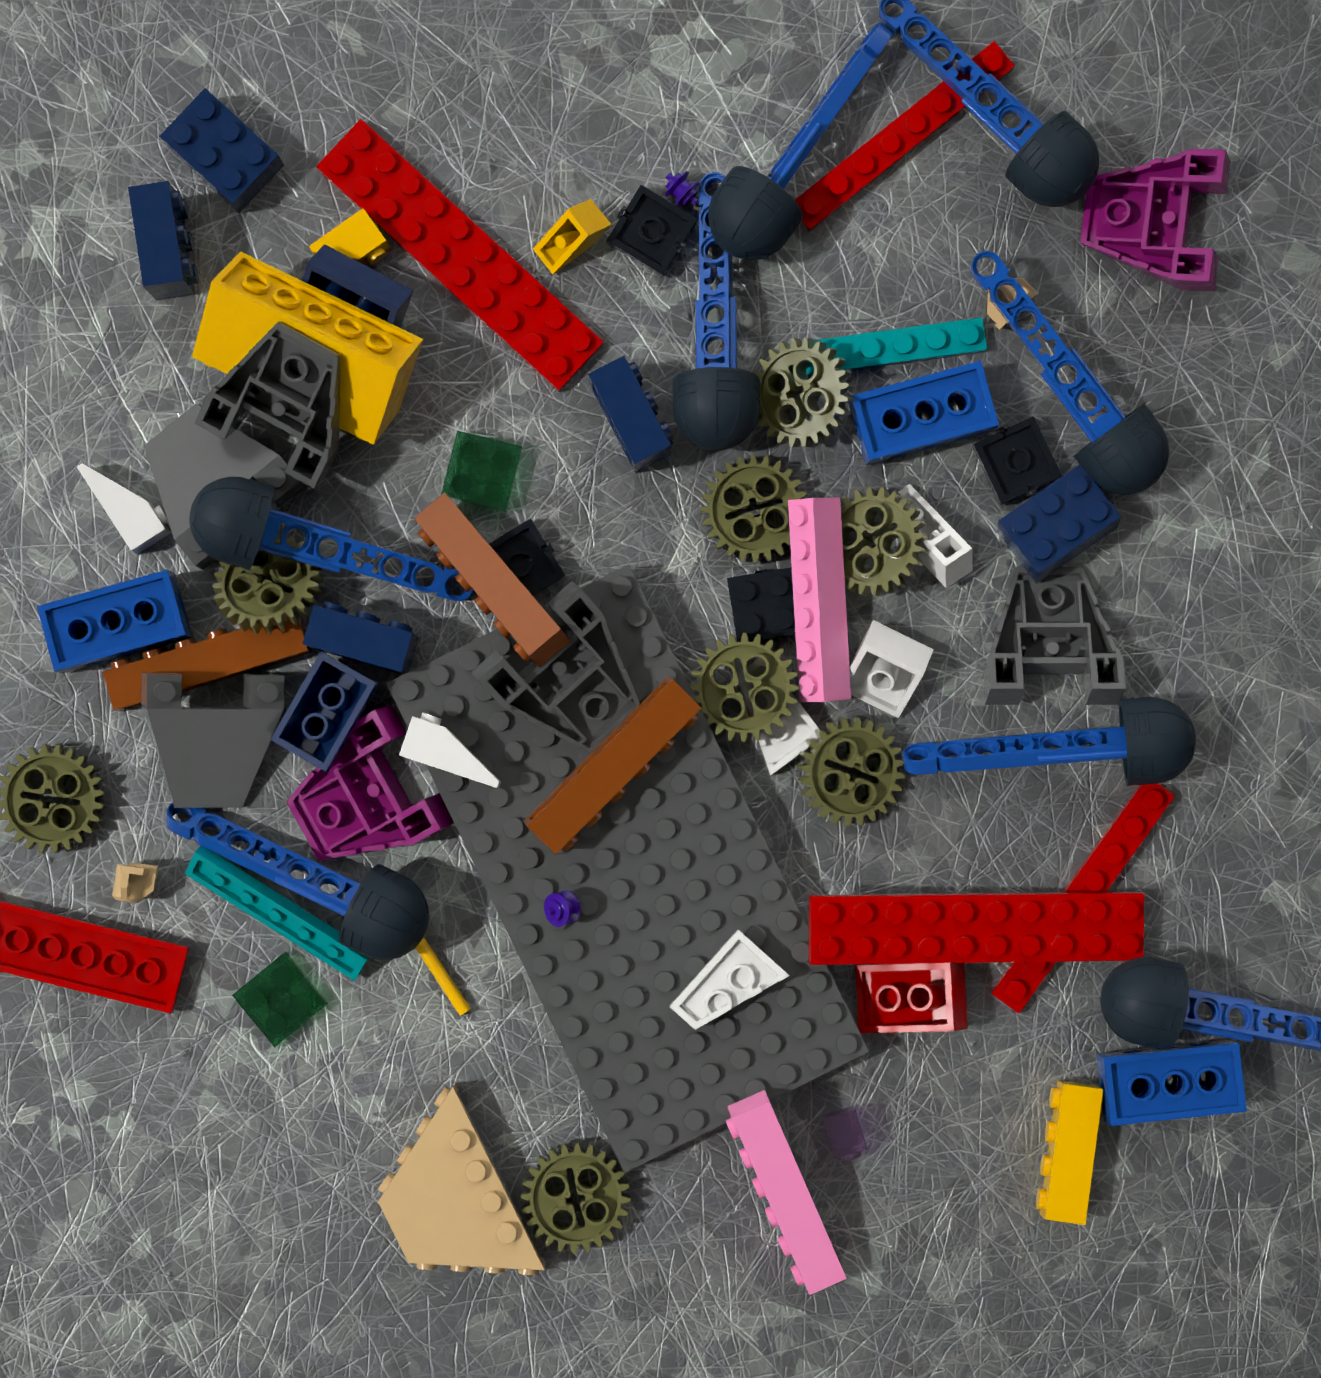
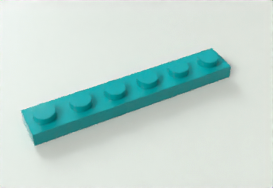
M982 317L814 340V344L817 341L825 342V350L828 348L836 349L837 352L834 359L844 358L846 360L840 369L850 371L984 353L987 351ZM812 363L807 367V376H813L814 374Z
M199 846L194 852L185 875L353 981L357 979L369 957L340 944V932L216 853L202 846Z

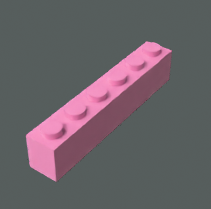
M840 497L788 500L799 702L851 699Z
M765 1090L727 1106L731 1118L725 1121L733 1139L740 1137L744 1148L739 1149V1153L746 1169L753 1167L757 1177L751 1180L759 1198L766 1196L770 1206L765 1208V1212L772 1228L778 1225L783 1236L777 1239L785 1257L792 1255L795 1261V1265L790 1268L797 1285L805 1284L809 1295L847 1279Z

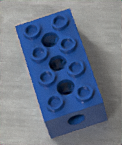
M981 361L851 396L854 398V402L848 403L866 466L989 433L999 426ZM948 399H958L962 404V411L957 412L950 409ZM915 408H926L930 412L931 418L929 420L919 419L915 413ZM883 417H895L899 427L896 429L887 428L883 423Z
M168 569L37 606L53 669L55 672L63 674L193 637L176 574ZM151 604L154 608V614L151 619L144 621L142 611L147 605ZM115 614H119L121 624L117 629L112 630L110 628V619ZM86 623L88 633L83 639H79L77 635L78 628L81 624Z
M1230 1039L1173 1045L1168 1050L1144 1048L1096 1054L1100 1088L1103 1089V1119L1110 1126L1247 1112L1239 1043ZM1209 1071L1210 1080L1205 1086L1201 1087L1199 1077L1203 1072ZM1175 1074L1177 1079L1176 1085L1171 1090H1166V1079L1170 1075ZM1142 1078V1090L1133 1094L1131 1091L1132 1083L1134 1080Z

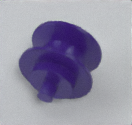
M688 171L683 174L677 173L675 176L669 173L666 176L669 182L666 185L667 191L665 196L674 195L677 198L675 204L677 207L682 204L686 206L690 202L695 205L698 202L695 196L698 193L697 187L700 183L697 181L691 184L687 180Z
M568 890L552 893L544 902L545 916L549 923L555 927L573 924L580 917V902L576 895Z

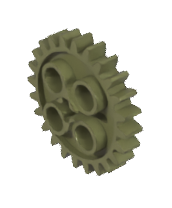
M792 338L790 345L787 342H779L780 352L776 349H769L768 353L771 360H759L764 368L763 371H753L760 378L759 415H762L763 418L758 423V426H770L767 436L776 437L778 435L777 443L786 444L789 441L790 447H799L800 443L802 447H812L813 441L815 444H823V434L827 437H834L835 432L832 426L844 427V423L839 417L851 414L844 406L845 403L854 402V398L846 394L847 390L855 387V384L845 382V379L852 372L840 369L846 360L844 358L834 359L837 350L834 348L825 350V342L817 341L814 344V339L804 338L803 342L801 339ZM812 363L814 374L809 379L806 370L808 365ZM783 376L786 384L783 391L780 392L778 381ZM823 394L826 403L824 408L820 410L817 402L820 395ZM794 407L797 416L795 421L791 423L789 412Z
M754 454L751 455L749 464H745L739 456L737 458V467L735 468L726 462L724 465L726 474L717 470L714 472V476L718 481L717 484L709 481L706 483V487L712 491V494H702L701 496L703 501L709 503V506L700 508V513L709 515V518L702 522V527L712 526L713 528L707 535V538L713 539L718 537L720 539L716 545L717 550L725 545L729 547L727 552L728 558L735 551L739 552L741 563L745 560L746 555H751L753 564H757L761 554H763L767 562H770L771 551L774 550L781 557L784 554L781 545L785 544L791 548L788 500L803 499L807 495L806 492H796L795 490L801 483L800 479L790 482L789 477L792 469L790 468L784 473L780 472L781 461L776 462L773 467L768 466V456L764 457L761 464L757 463ZM761 481H769L774 486V493L769 497H763L758 494L756 485ZM729 490H736L741 493L743 501L737 506H730L725 502L724 494ZM777 499L783 501L781 505L761 509L758 517H754L753 513L749 512L730 520L725 518L726 514L747 510L749 503L753 501L756 506H761ZM772 512L779 513L784 519V525L778 529L770 528L766 523L765 517ZM738 522H746L751 526L752 534L747 538H739L733 531L734 525Z
M868 487L865 496L861 491L855 490V500L853 501L844 496L843 502L845 507L841 508L844 575L847 590L855 592L858 589L859 594L867 596L871 589L872 595L878 597L881 595L883 587L887 593L892 594L894 592L893 583L904 588L905 581L903 577L905 575L915 578L911 567L913 565L923 566V563L917 559V555L927 553L928 551L920 547V542L927 540L928 536L919 533V530L926 526V522L915 520L921 513L920 510L916 508L909 509L912 501L907 498L901 500V494L893 491L889 496V490L884 487L880 488L878 494L874 488ZM879 511H883V522L875 526V515ZM895 523H897L898 527L895 530L890 531L894 527ZM856 530L857 539L852 545L848 546V534ZM877 536L874 540L876 546L874 548L870 547L874 543L872 537ZM896 538H900L901 548L898 552L892 554L891 544ZM854 553H857V554L854 556L853 560H851V559H850L851 555L854 554ZM873 557L874 567L870 572L865 573V561Z
M278 533L273 543L280 544V533ZM292 535L286 540L287 544L292 548H299L304 544L303 541L297 544ZM258 550L249 571L245 570V568H238L220 561L219 563L223 571L214 573L218 583L212 585L216 593L214 599L222 615L228 618L232 626L238 623L243 632L251 627L254 634L257 635L262 627H265L267 633L271 634L275 625H278L282 631H285V622L288 620L292 624L297 625L296 615L298 614L307 617L309 614L305 606L317 604L313 595L322 593L318 584L323 582V578L320 574L322 570L320 567Z
M743 633L741 642H737L733 634H730L728 645L725 646L718 639L716 640L718 647L716 652L708 647L705 649L709 656L707 661L699 658L696 660L703 669L702 671L691 672L694 677L699 679V683L692 684L689 687L699 691V695L695 699L697 703L702 704V713H707L709 716L706 720L708 725L714 722L718 724L715 732L716 735H719L726 729L728 730V740H732L737 732L740 733L742 742H746L748 733H752L756 741L760 740V730L762 729L770 736L773 734L772 723L779 727L784 726L780 719L781 714L792 716L791 711L786 706L787 703L796 704L798 700L790 696L791 691L799 689V686L790 684V679L796 677L798 673L787 671L786 668L793 661L792 659L785 661L780 659L784 653L783 648L776 652L771 650L773 640L768 641L763 646L761 645V635L757 634L753 642H749L747 633ZM760 657L765 661L766 670L763 675L755 677L748 672L747 664L751 658ZM736 658L741 660L746 682H752L754 688L749 690V696L754 709L753 717L748 715L744 694L742 692L737 693L735 690V686L740 685L735 665ZM722 665L730 667L733 671V679L727 685H721L715 679V671ZM761 690H769L774 695L775 702L769 709H762L756 703V695ZM729 698L737 699L742 705L741 713L737 717H728L723 711L724 702Z
M840 717L838 727L833 722L828 721L826 722V733L815 729V734L818 738L816 742L806 739L807 745L811 748L810 752L800 751L799 753L807 759L805 764L796 766V768L805 771V775L797 779L798 783L807 785L801 792V795L804 797L812 796L807 805L812 809L820 806L817 815L824 818L829 814V821L834 824L841 817L842 824L850 826L853 817L854 822L861 826L863 825L864 815L869 820L875 821L874 811L878 810L886 814L885 801L895 804L896 800L891 795L892 791H902V788L895 784L896 779L905 778V774L897 772V767L902 766L904 760L894 757L901 751V748L897 746L890 747L889 745L893 742L894 736L888 734L882 737L885 728L878 725L872 730L873 721L866 719L861 725L860 718L852 717L849 725L846 718ZM845 741L847 753L838 759L835 752L836 747L839 743ZM871 753H875L877 755V764L872 769H868L866 759ZM825 760H831L875 776L877 782L872 783L825 766L824 762ZM834 773L836 783L833 788L826 790L824 780L826 776ZM864 784L866 794L863 799L857 801L854 796L855 790L859 785Z
M42 744L41 754L33 747L28 748L29 758L23 754H17L16 757L19 765L7 764L6 767L11 772V775L0 776V780L6 784L5 788H0V795L4 796V800L0 801V807L5 809V812L0 815V820H9L10 822L4 831L12 832L16 830L15 842H21L26 838V849H33L38 843L39 853H46L49 844L53 853H60L61 843L67 850L74 849L73 839L79 843H85L86 840L83 832L85 831L90 834L96 832L91 822L103 821L96 814L97 809L107 808V805L98 802V797L107 794V791L97 790V785L103 782L104 778H93L92 776L98 767L96 765L85 767L88 756L82 755L75 759L76 749L70 748L64 755L63 745L57 744L53 753L48 744ZM37 770L44 776L43 785L38 789L34 788L30 781L31 775ZM70 775L74 776L77 780V788L71 794L65 791L63 784L64 780ZM25 791L80 800V805L50 804L49 801L23 798L22 793ZM30 804H34L38 809V817L33 822H30L25 816V810ZM63 809H68L72 815V821L67 827H63L58 821V815Z
M576 1141L574 1150L569 1151L567 1144L563 1142L561 1153L559 1154L550 1147V1159L547 1160L539 1155L537 1160L541 1166L540 1169L530 1166L528 1170L534 1176V1179H524L523 1185L531 1189L521 1193V1199L530 1201L529 1204L522 1207V1213H532L533 1215L528 1219L527 1226L538 1224L539 1227L534 1236L537 1238L544 1233L548 1235L546 1246H549L554 1240L558 1241L559 1252L564 1249L566 1244H570L572 1254H575L578 1245L582 1244L586 1253H589L590 1242L593 1241L598 1247L602 1248V1236L605 1235L613 1240L614 1233L611 1227L619 1229L623 1227V1223L617 1217L628 1216L629 1210L621 1206V1204L631 1202V1196L621 1193L630 1187L629 1182H619V1179L625 1174L623 1169L613 1170L617 1159L612 1158L606 1162L604 1160L605 1149L601 1150L597 1155L593 1154V1143L589 1144L586 1151H582L580 1142ZM568 1168L573 1169L578 1195L584 1194L580 1203L585 1221V1226L583 1227L579 1226L574 1200L567 1199L571 1195V1185L566 1171ZM584 1169H592L597 1173L598 1180L592 1185L583 1184L580 1181L579 1173ZM554 1176L560 1177L565 1183V1188L558 1193L551 1192L546 1186V1181ZM593 1202H599L605 1207L606 1212L602 1217L593 1218L588 1214L587 1206ZM559 1210H566L572 1215L573 1220L570 1224L561 1226L555 1222L554 1214Z

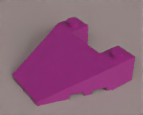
M1189 149L1169 158H1157L1150 160V163L1131 168L1129 166L1097 175L1093 186L1086 193L1080 239L1081 245L1180 290L1215 292L1219 259L1214 249L1187 248L1193 193L1227 194L1231 161L1226 150Z
M392 705L376 709L360 718L329 772L327 773L316 767L286 801L318 860L354 855L373 850H383L402 845H413L454 823L440 793L423 799L412 806L381 749L405 736L407 733Z

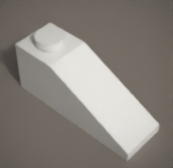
M83 463L77 466L79 472L132 552L139 554L172 533L166 525L168 524L167 516L160 505L155 507L150 502Z
M910 484L898 491L901 494V500L907 498L912 501L909 509L916 508L920 510L921 513L915 520L926 522V526L920 529L919 533L928 536L927 540L920 542V547L928 551L924 554H918L925 567L945 588L973 571L972 548Z
M423 712L420 719L412 716L399 756L495 788L500 787L501 781L448 728L440 726L441 718Z

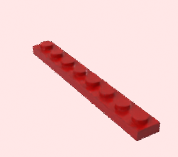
M995 41L971 59L987 75L991 73L998 81L1009 74L1015 67ZM958 71V81L966 79L968 82L970 81L969 72L962 74ZM943 81L798 196L795 201L802 211L803 219L801 223L806 230L811 232L965 109L966 106L961 103L962 98Z
M1158 783L1139 785L1063 892H1107L1175 796ZM1012 962L990 993L1019 1014L1056 962Z

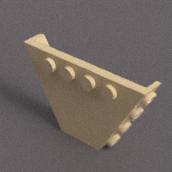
M456 1083L451 1090L444 1087L434 1102V1105L439 1107L432 1119L426 1115L415 1132L420 1136L415 1146L412 1147L407 1144L397 1159V1162L402 1166L395 1176L388 1173L378 1188L383 1193L378 1203L408 1263L417 1264L416 1268L434 1270L437 1269V1265H451L450 1270L458 1272L471 1271V1267H484V1272L504 1273L505 1268L518 1269V1273L522 1275H538L539 1270H545L546 1263L543 1257L539 1256L458 1094L459 1089Z

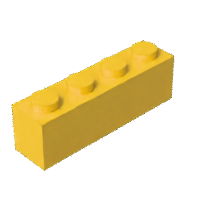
M1057 1080L1056 1088H1051L1049 1107L1054 1108L1052 1122L1047 1121L1045 1128V1141L1049 1142L1048 1154L1042 1156L1040 1174L1045 1177L1043 1189H1038L1036 1195V1209H1040V1215L1045 1220L1086 1225L1103 1089L1097 1085Z

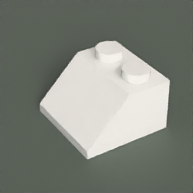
M873 620L849 666L851 695L899 718L923 677L934 649Z

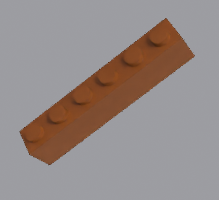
M445 492L414 518L422 528L417 532L430 548L436 544L441 550L436 554L439 560L448 570L453 566L457 569L459 574L455 579L467 593L473 589L478 594V597L474 599L475 603L486 615L493 612L498 618L493 624L506 639L510 635L514 637L517 643L513 648L525 662L532 659L540 668L571 642Z
M301 614L296 615L297 625L292 624L289 620L285 622V631H282L278 625L273 626L271 634H268L265 627H262L257 635L254 634L251 627L244 632L240 628L227 633L226 629H219L208 633L207 640L195 643L194 638L175 643L176 649L163 653L162 648L143 653L144 659L132 663L130 658L110 663L111 669L102 671L113 710L121 712L141 706L142 672L181 674L183 693L312 653L310 647L303 645L306 630Z
M667 677L524 820L526 826L555 855L560 850L563 852L569 850L578 840L576 834L585 825L588 828L594 825L602 816L600 810L609 801L615 803L627 790L624 786L633 777L636 779L640 778L650 768L651 764L649 761L657 753L660 755L664 754L674 744L675 740L673 737L681 729L684 731L689 729L698 720L699 716L696 713L701 707L672 678Z

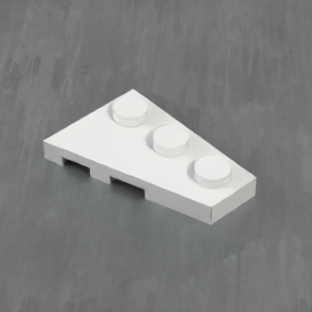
M759 658L749 665L747 670L752 676L759 677L765 672L766 663L762 658ZM741 671L738 674L740 687L744 694L749 714L753 717L754 709L749 696V690L753 689L754 685L752 682H746L744 672ZM761 690L757 693L756 703L760 708L769 709L773 706L775 698L772 692ZM790 692V696L795 698L792 692ZM799 702L796 704L787 703L786 708L791 711L792 716L781 714L780 719L784 726L779 727L772 723L773 734L771 736L764 729L760 730L759 743L770 776L799 755L800 751H804L809 747L806 739L815 742L818 740L815 729L819 728Z
M737 930L671 1003L670 1008L696 1030L731 1010V1008L787 978L789 974L740 930Z

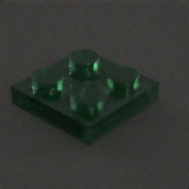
M457 431L441 495L445 492L450 499L507 513L523 449L522 446Z
M287 952L280 955L232 995L274 1048L328 1004Z

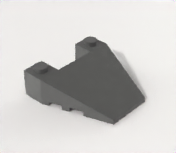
M279 321L207 394L195 424L222 439H226L238 429L246 410L299 438L298 444L284 472L315 488L326 478L339 451L340 354Z
M195 404L146 443L144 448L173 538L192 563L203 570L215 559L206 554L195 541L190 529L189 517L195 497L206 485L225 477L254 479L257 482L274 485L272 500L280 507L306 487V485L284 472L288 463L279 454L238 429L226 439H222L195 424L201 409L200 406Z
M1016 567L983 673L985 705H1019L1024 691L1023 674H1083L1085 705H1119V699L1123 697L1126 690L1124 659L1120 649L1116 648L1111 637V629L1108 622L1104 621L1098 608L1099 602L1083 567H1060L1037 584L1024 567Z
M571 581L547 603L568 627L564 633L571 642L540 668L532 661L518 674L503 656L495 650L471 673L500 706L519 714L528 721L545 728L556 736L591 754L640 705L627 670L623 666L619 651L611 637L602 611L577 584Z
M142 672L141 707L150 729L151 738L161 763V769L174 808L243 807L271 741L270 739L284 710V675L244 673L243 708L181 707V674Z

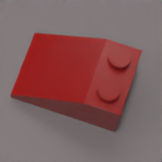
M944 962L855 966L858 1030L860 1033L939 1032L968 1029L964 963Z

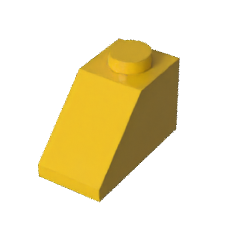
M589 199L567 209L533 250L554 275L591 247L611 226V223L592 199Z
M363 208L308 246L313 255H315L325 244L364 265L368 263L370 265L376 264L386 256L387 253L385 251L390 248L382 233Z

